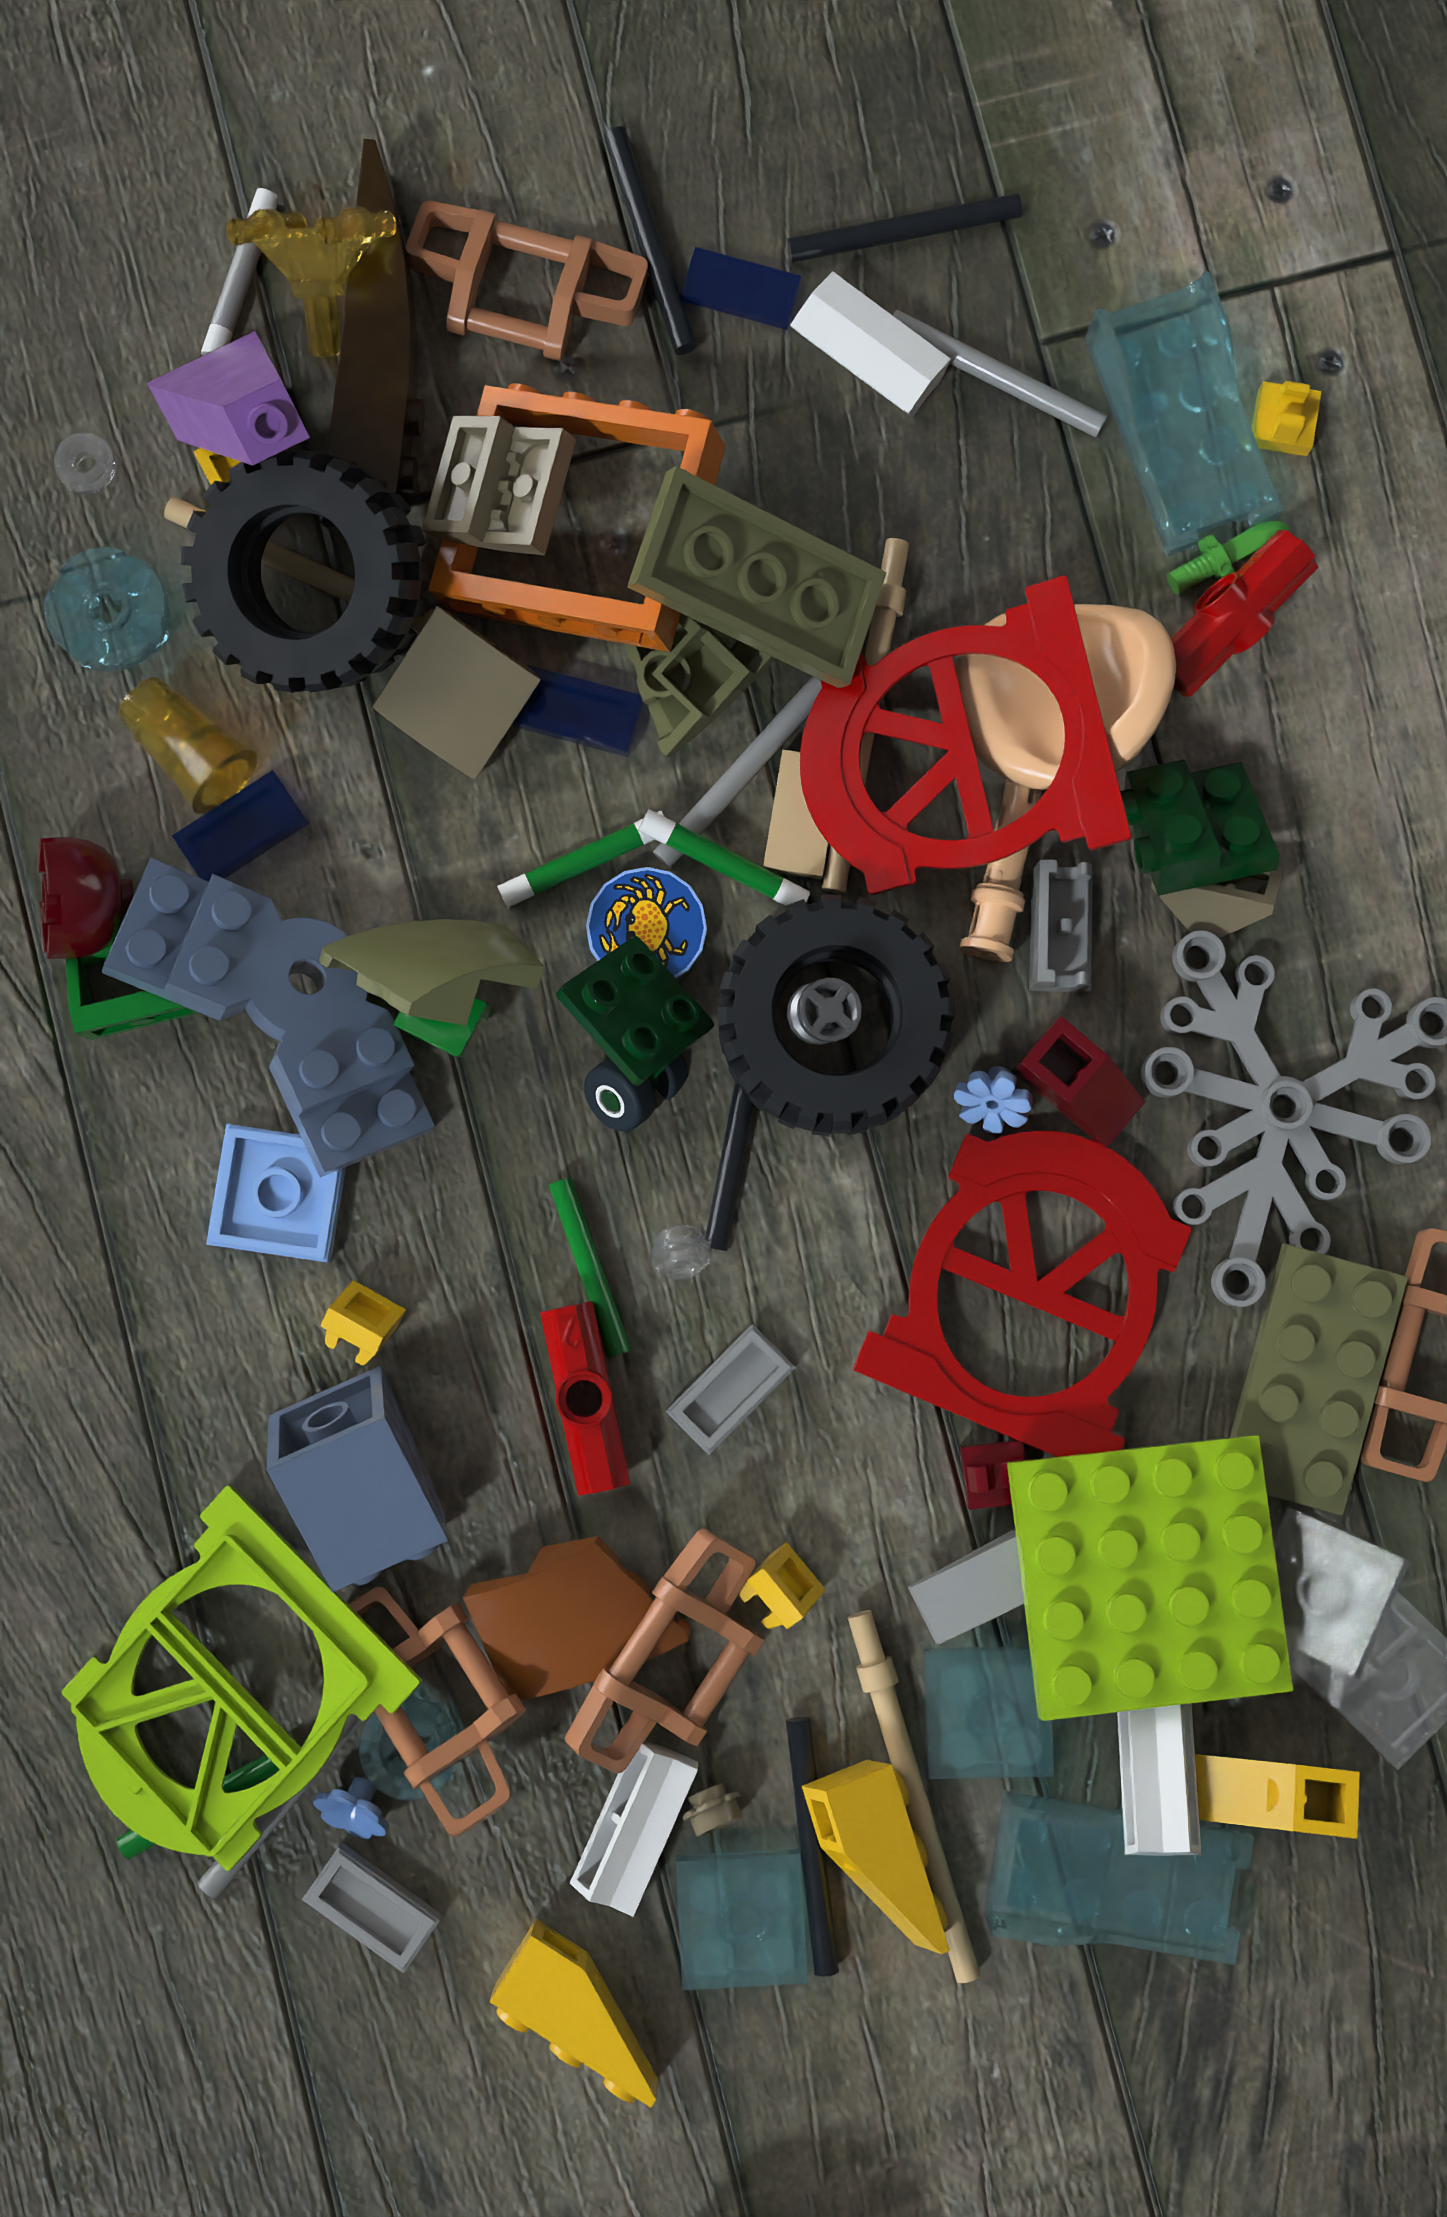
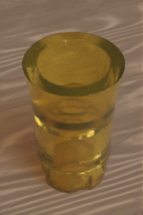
M151 677L143 680L125 696L120 704L118 714L122 717L125 725L134 733L135 741L176 784L195 813L207 814L222 807L245 786L252 776L257 764V754L227 734L200 712L182 693L174 692L160 678Z

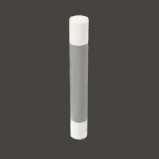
M264 188L256 190L201 350L202 356L231 342L279 202V197L270 190Z

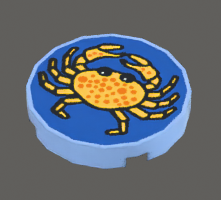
M645 867L624 871L603 885L591 902L586 930L591 953L597 961L633 936H638L670 973L679 980L690 971L702 955L707 925L703 904L689 884L669 871Z

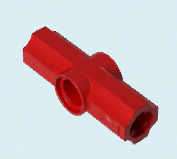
M1278 530L1237 572L1229 573L1219 579L1198 599L1194 606V610L1197 613L1171 638L1176 659L1173 688L1182 696L1191 697L1233 654H1240L1263 638L1275 622V617L1272 614L1319 568L1315 562V554L1303 540L1298 539L1288 530Z
M593 1301L540 1312L556 1388V1406L562 1417L578 1496L630 1485L631 1480L614 1404V1389L609 1380ZM588 1380L600 1388L602 1404L596 1413L582 1415L571 1407L569 1392L577 1381Z

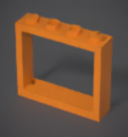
M519 383L509 384L507 389L485 385L477 416H501L511 425L533 428H563L571 434L684 451L680 468L713 485L716 484L725 450V444L714 424L702 413L689 409H679L675 414L656 412L642 403L631 400L620 401L617 406L597 403L593 398L578 392H565L562 397L541 394L538 390ZM442 539L428 591L449 612L671 652L681 614L676 610L646 596L644 603L638 604L474 575L471 572L478 547Z

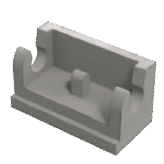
M1039 860L1031 871L1029 991L1088 993L1091 991L1093 872L1092 864L1088 862H1081L1077 867H1059L1057 860Z

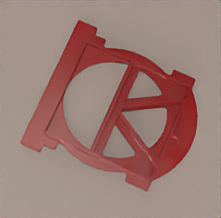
M1063 575L1026 587L1025 593L1028 603L1007 609L1005 611L1006 623L1003 626L967 625L931 632L900 646L872 666L868 665L866 657L860 654L851 683L848 686L837 688L820 680L822 689L813 703L802 735L800 749L802 791L815 825L825 840L842 858L864 873L868 892L872 896L916 884V870L920 867L959 869L989 864L1025 849L1052 830L1059 833L1060 840L1063 843L1085 837L1087 846L1091 851L1132 839L1067 576ZM983 654L997 656L1029 669L1048 686L1055 696L1063 716L1065 731L1064 750L1060 766L1052 783L1030 810L1014 822L997 831H994L953 660V657L957 655ZM922 666H928L931 671L943 724L880 709L879 703L885 694L905 676ZM872 732L948 750L888 811L881 812L875 806L866 790L860 766L861 744L865 733ZM956 778L969 832L967 839L939 840L909 832L907 829L909 823Z
M1059 1131L1020 1132L999 1137L989 1142L966 1134L948 1175V1179L959 1185V1190L944 1205L928 1227L913 1263L909 1285L908 1314L906 1317L892 1314L883 1335L872 1331L867 1332L853 1365V1371L1056 1457L1122 1450L1125 1439L1111 1433L1119 1414V1409L1109 1405L1108 1397L1131 1372L1147 1343L1156 1310L1158 1271L1161 1269L1169 1272L1175 1271L1192 1228L1170 1218L1156 1190L1128 1160L1094 1140ZM1030 1191H1047L1070 1197L1084 1204L1104 1221L1106 1227L1103 1232L1037 1282L1026 1194ZM993 1202H999L1002 1206L1011 1271L958 1249L953 1244V1240L963 1226L977 1212ZM1120 1253L1123 1256L1128 1276V1302L1126 1313L1123 1316H1117L1064 1293L1113 1254ZM941 1268L1111 1339L1115 1343L1106 1357L1090 1374L1066 1389L1034 1397L1014 1396L996 1391L972 1377L960 1365L948 1347L941 1329L937 1308V1291Z

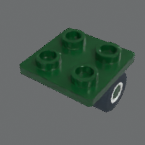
M633 936L564 983L556 992V996L609 1056L608 1059L589 1071L584 1082V1093L594 1115L603 1124L617 1131H631L652 1115L655 1108V1090L666 1100L672 1099L679 1092L688 1078V1068L682 1053L714 1028L713 1020L638 936Z

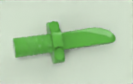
M1281 521L1263 522L1251 527L1223 545L1216 540L1213 534L1207 535L1198 541L1202 555L1167 573L1168 584L1172 591L1178 595L1212 576L1218 581L1227 574L1235 572L1232 564L1259 550L1278 530L1290 531L1289 526Z

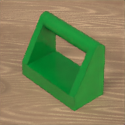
M114 940L107 948L93 955L66 959L69 1013L74 1033L79 1036L95 1040L200 1014L197 1011L147 991L95 1003L87 965L106 961Z

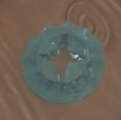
M411 1696L401 1705L419 1736L426 1737L430 1734L433 1738L429 1739L425 1745L429 1752L457 1735L456 1723L447 1716L438 1703H431ZM374 1713L363 1729L359 1746L360 1761L367 1778L378 1790L393 1798L402 1800L424 1798L425 1795L421 1788L414 1790L406 1778L404 1771L408 1767L403 1758L399 1759L397 1756L388 1760L387 1757L393 1754L396 1747ZM456 1765L430 1781L436 1791L443 1787L450 1779Z

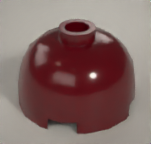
M70 837L40 838L38 873L46 874H42V902H39L43 949L44 953H47V959L90 956L107 948L116 938L122 915H126L133 899L132 879H120L115 859L105 848L91 841Z

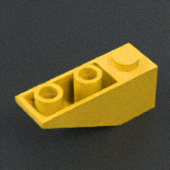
M1195 1754L1199 1820L1357 1839L1360 1772Z
M864 1760L803 1785L802 1789L819 1845L826 1854L914 1945L939 1954L950 1951L944 1934V1929L947 1928L946 1913L939 1898L931 1891L924 1869L928 1866L927 1851L919 1835L912 1830L906 1811V1806L909 1804L908 1790L901 1775L893 1769V1765Z
M535 1919L495 1983L489 2002L498 2007L496 2010L497 2015L507 2025L519 2032L527 2033L531 2029L550 2041L549 2047L551 2051L566 2064L576 2068H580L582 2064H585L603 2076L605 2087L621 2100L634 2103L638 2099L652 2108L657 2098L658 2077L591 1956L572 1941L538 1919Z

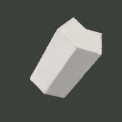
M833 271L811 293L790 324L795 331L912 418L930 393L941 382L951 358Z
M1192 1703L1117 1712L1125 1855H1202Z
M644 1741L625 1771L618 1773L570 1881V1884L588 1901L613 1907L634 1917L698 1771V1762L662 1745Z

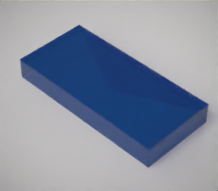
M695 247L681 298L683 302L787 330L800 287L801 276Z

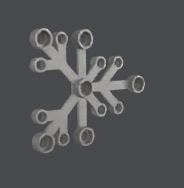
M1200 930L1189 933L1176 944L1172 954V962L1176 972L1182 978L1191 982H1197L1212 1010L1199 1007L1195 1001L1188 997H1177L1169 1001L1162 1008L1160 1014L1161 1024L1167 1032L1173 1035H1184L1192 1031L1231 1042L1255 1085L1196 1069L1190 1057L1184 1051L1175 1047H1164L1151 1053L1142 1064L1141 1079L1145 1088L1158 1097L1169 1098L1182 1092H1187L1251 1110L1217 1130H1204L1191 1137L1187 1146L1188 1156L1193 1163L1200 1167H1211L1221 1163L1228 1151L1262 1133L1255 1158L1200 1189L1190 1188L1180 1191L1172 1201V1213L1180 1223L1197 1225L1205 1222L1213 1209L1247 1191L1230 1257L1216 1266L1211 1277V1287L1218 1300L1228 1306L1245 1307L1258 1301L1265 1290V1275L1261 1267L1256 1263V1258L1272 1199L1291 1231L1289 1245L1303 1248L1300 1243V1236L1304 1230L1311 1229L1316 1232L1319 1238L1318 1247L1314 1252L1325 1254L1330 1247L1331 1239L1328 1230L1322 1224L1315 1222L1282 1164L1287 1142L1290 1143L1306 1171L1304 1186L1307 1193L1314 1199L1322 1201L1340 1196L1346 1186V1177L1341 1168L1330 1162L1311 1128L1374 1145L1385 1160L1394 1164H1407L1418 1161L1428 1152L1431 1145L1430 1130L1426 1123L1415 1115L1401 1114L1390 1117L1383 1122L1316 1102L1357 1079L1394 1088L1397 1095L1407 1101H1416L1429 1096L1435 1088L1436 1079L1433 1071L1428 1066L1421 1063H1413L1406 1066L1390 1060L1417 1045L1425 1048H1436L1447 1044V999L1432 997L1415 1004L1407 1014L1405 1025L1378 1039L1382 1023L1391 1014V1000L1384 991L1375 988L1367 989L1357 994L1350 1004V1013L1355 1024L1346 1058L1301 1082L1293 1077L1280 1076L1254 1031L1264 991L1272 984L1275 977L1272 963L1265 957L1258 955L1250 956L1240 962L1234 971V981L1238 987L1235 998L1220 972L1226 957L1223 943L1213 933ZM1196 948L1204 953L1206 963L1203 968L1195 969L1188 964L1186 960L1188 949ZM1247 965H1256L1261 968L1264 974L1261 985H1252L1246 980L1245 968ZM1366 997L1375 999L1380 1006V1013L1375 1019L1367 1017L1362 1010V1002ZM1180 1005L1189 1011L1190 1022L1187 1026L1180 1027L1173 1023L1170 1016L1173 1006ZM1424 1014L1434 1016L1438 1022V1030L1434 1035L1425 1033L1421 1028L1420 1022ZM1159 1063L1169 1064L1173 1068L1175 1077L1170 1085L1161 1084L1156 1079L1155 1068ZM1410 1071L1418 1073L1423 1080V1087L1419 1093L1411 1092L1406 1086L1405 1079ZM1277 1096L1287 1098L1291 1104V1112L1287 1118L1278 1117L1272 1109L1273 1100ZM1395 1129L1402 1130L1408 1138V1145L1402 1152L1394 1149L1390 1143L1391 1133ZM1203 1137L1211 1138L1217 1145V1154L1212 1160L1204 1159L1198 1152V1143ZM1322 1170L1329 1172L1334 1178V1187L1329 1193L1321 1192L1316 1186V1176ZM1188 1195L1197 1197L1202 1205L1200 1215L1194 1219L1187 1217L1182 1210V1202ZM1233 1270L1240 1272L1245 1280L1244 1288L1238 1294L1231 1293L1225 1285L1226 1276Z

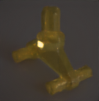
M349 207L343 209L339 216L320 217L316 221L315 227H307L306 219L300 212L280 214L275 209L265 208L255 210L249 218L230 219L226 225V234L229 241L235 246L247 243L256 244L285 275L290 283L292 298H303L308 349L311 356L333 357L339 355L340 333L335 296L346 294L345 282L347 276L373 239L392 237L395 234L396 220L394 215L388 210H385V212L384 210L369 212L364 207Z

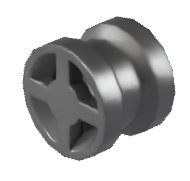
M824 978L801 986L792 995L788 1003L787 1018L791 1030L799 1039L809 1044L822 1045L847 1038L856 1030L861 1019L862 1006L858 994L850 984L836 978ZM811 1003H813L816 1006V1013L818 1017L815 1019V1021H813V1019L815 1018L814 1007L811 1005Z

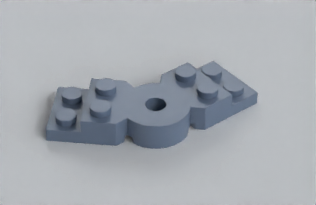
M150 857L101 973L219 1021L242 1013L246 1009L252 1021L263 1032L280 1041L270 1062L269 1069L320 1178L429 1133L435 1127L410 1074V1070L415 1065L397 1027L393 1025L394 1020L389 1010L365 1001L368 992L356 985L358 972L339 968H327L319 962L322 947L348 936L344 931L328 922L314 918H293L281 921L272 899L214 874H212L208 882ZM296 973L307 975L316 984L317 992L314 994H303L297 991L291 985L289 975Z

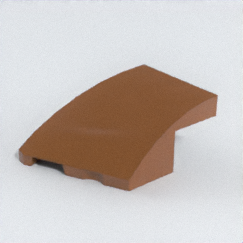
M599 1536L542 1546L526 1574L472 1583L463 1597L495 1673L509 1695L516 1693L520 1700L580 1686L595 1681L603 1668L610 1670L654 1601L650 1597L651 1587L637 1573L626 1569L620 1562L619 1556ZM683 1618L677 1622L672 1619L646 1661L687 1642L692 1633L689 1624Z

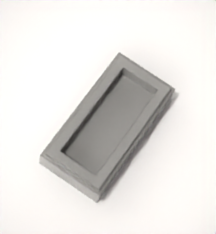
M751 1324L666 1412L710 1455L796 1367Z
M341 1842L302 1898L304 1902L402 1973L411 1964L443 1915L343 1842Z

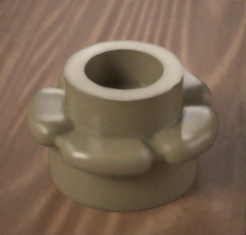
M723 1783L705 1789L688 1798L692 1810L682 1816L683 1821L690 1820L696 1837L725 1827L743 1817L736 1801L741 1795L737 1791L727 1794Z

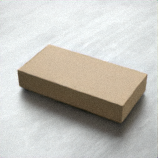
M782 750L763 867L774 873L822 880L828 842L815 825L806 805L800 778V752Z

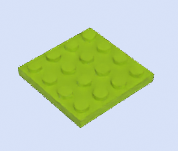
M1259 1435L1007 1462L1039 1719L1047 1721L1293 1691Z

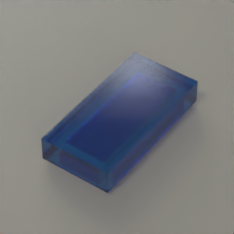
M527 665V668L538 674L541 680L513 721V727L621 756H629L643 706L640 694Z
M272 770L173 834L172 837L198 877L209 882L212 874L224 879L308 825L309 822L278 775Z

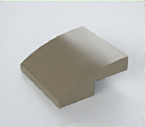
M453 416L421 531L429 536L476 547L545 555L576 438L563 428L513 427L501 416Z
M437 605L372 708L431 752L475 780L541 678L538 674L491 644L487 637Z

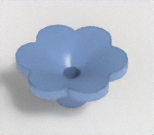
M355 1777L348 1792L334 1789L330 1793L319 1792L313 1800V1805L322 1812L321 1818L327 1824L335 1828L345 1829L355 1837L369 1839L372 1835L384 1836L389 1828L388 1822L381 1817V1810L371 1803L376 1786L368 1779Z

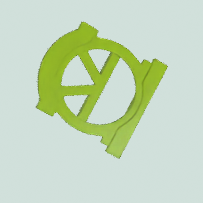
M231 1485L226 1486L200 1514L201 1520L209 1527L194 1543V1548L200 1553V1560L169 1577L141 1602L122 1629L107 1663H103L98 1657H92L62 1690V1695L71 1703V1711L76 1716L78 1741L87 1772L100 1797L113 1814L141 1837L177 1852L208 1857L213 1856L226 1871L232 1870L261 1838L262 1832L256 1826V1819L298 1794L323 1768L335 1750L351 1714H355L361 1721H365L380 1705L389 1713H394L422 1683V1679L336 1591L332 1592L328 1583ZM225 1585H250L278 1594L312 1629L322 1656L324 1685L321 1705L315 1724L302 1747L297 1744L172 1612L193 1596L212 1588ZM153 1635L194 1679L136 1696L133 1691L137 1668L146 1645ZM214 1700L216 1703L195 1789H192L169 1777L155 1764L143 1746L137 1730V1724ZM238 1725L280 1770L272 1777L251 1788L236 1792H225L223 1782Z

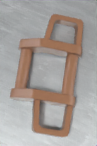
M425 201L421 204L405 247L407 265L410 269L453 283L446 327L448 332L466 336L468 331L540 349L544 351L545 358L560 362L563 361L568 348L574 315L622 326L631 325L634 322L647 283L648 262L642 256L580 235H576L574 240L498 221V214L435 201ZM433 227H443L469 232L460 260L423 249L430 229ZM493 245L565 264L555 291L548 326L475 307L477 289ZM591 264L630 277L632 282L627 296L622 300H613L582 293Z
M1436 1228L1422 1229L1416 1236L1405 1274L1408 1280L1360 1454L1361 1461L1367 1466L1423 1482H1429L1435 1478L1447 1446V1404L1405 1393V1388L1425 1311L1447 1317V1295L1420 1288L1432 1246L1435 1243L1447 1245V1231ZM1389 1409L1435 1421L1422 1461L1415 1467L1389 1461L1381 1456L1380 1447Z
M700 1529L695 1533L652 1591L656 1596L655 1600L610 1670L607 1668L601 1670L565 1736V1741L581 1758L614 1773H622L628 1767L656 1723H659L684 1741L698 1747L708 1731L704 1724L748 1655L756 1656L765 1642V1639L760 1634L727 1613L755 1568L756 1563L751 1556L708 1529ZM716 1552L723 1553L729 1557V1561L706 1599L686 1589L712 1554ZM677 1611L728 1639L725 1647L684 1711L652 1690L633 1681ZM614 1701L633 1710V1713L610 1746L601 1748L592 1743L595 1734Z
M375 1587L349 1603V1605L359 1616L376 1606L383 1607L388 1611L409 1638L393 1648V1650L410 1668L447 1643L488 1709L472 1725L431 1752L426 1748L401 1706L394 1713H389L382 1705L374 1711L408 1767L404 1774L414 1790L421 1788L447 1833L451 1837L458 1838L509 1803L511 1799L510 1789L490 1748L489 1742L523 1715L526 1709L516 1693L509 1695L468 1630L466 1624L469 1622V1618L459 1603L437 1614L418 1630L388 1591L382 1587ZM479 1749L496 1787L495 1794L490 1800L460 1819L453 1818L430 1781Z

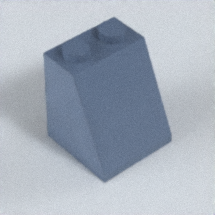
M381 1365L268 1415L266 1470L332 1592L348 1585L360 1586L375 1579L382 1570L406 1559L418 1560L434 1552L439 1544L448 1541L445 1511Z

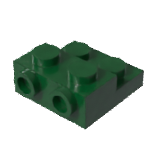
M1183 759L1126 772L1124 790H1121V795L1129 826L1133 827L1136 836L1134 839L1136 863L1142 875L1150 873L1158 896L1277 870L1280 855L1242 762L1190 773L1187 763Z

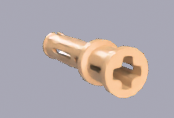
M1005 779V788L995 831L1009 825L1030 810L1040 800L1043 790L1028 788ZM1029 846L1009 857L987 865L983 883L977 884L976 888L972 890L971 901L975 904L969 935L961 939L959 950L963 953L988 961H1012L1014 949L1009 944L1016 913L1023 912L1025 905L1024 894L1019 889Z

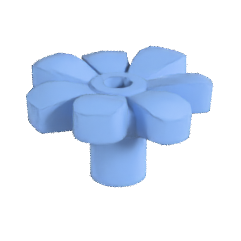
M1001 1066L990 1068L988 1074L983 1071L971 1073L968 1083L959 1082L954 1093V1100L962 1105L959 1117L972 1124L984 1119L983 1131L993 1135L1003 1132L1005 1122L1012 1127H1020L1028 1120V1111L1031 1110L1033 1098L1028 1090L1015 1089L1017 1077Z

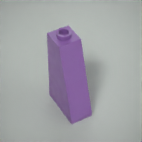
M255 331L148 382L153 396L178 441L255 465L310 438L280 376Z

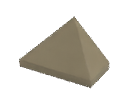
M1278 866L1277 870L1160 895L1159 897L1190 933L1202 930L1211 932L1218 938H1221L1273 914L1285 867ZM1152 882L1151 888L1157 894L1154 884Z

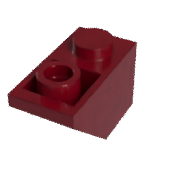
M1062 1016L1050 1024L1011 1070L1093 1140L1105 1148L1111 1144L1145 1103L1144 1099L1113 1060Z

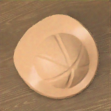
M1074 604L1115 770L1118 772L1143 749L1156 731L1167 709L1176 673L1173 643L1164 626L1145 611L1115 605ZM1005 613L995 617L985 625L1003 626L1006 623ZM959 655L955 662V668L976 757L995 773L1012 782L1032 789L1047 790L1060 766L1065 742L1063 716L1055 696L1037 675L1018 663L991 655Z

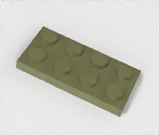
M675 466L666 471L627 588L826 683L842 688L851 683L887 572Z
M1282 1243L1230 1437L1259 1435L1267 1495L1344 1515L1408 1280L1407 1276Z

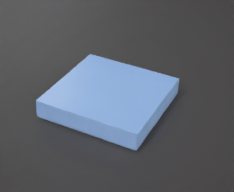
M226 1124L206 1244L331 1263L346 1167L320 1178L299 1134Z

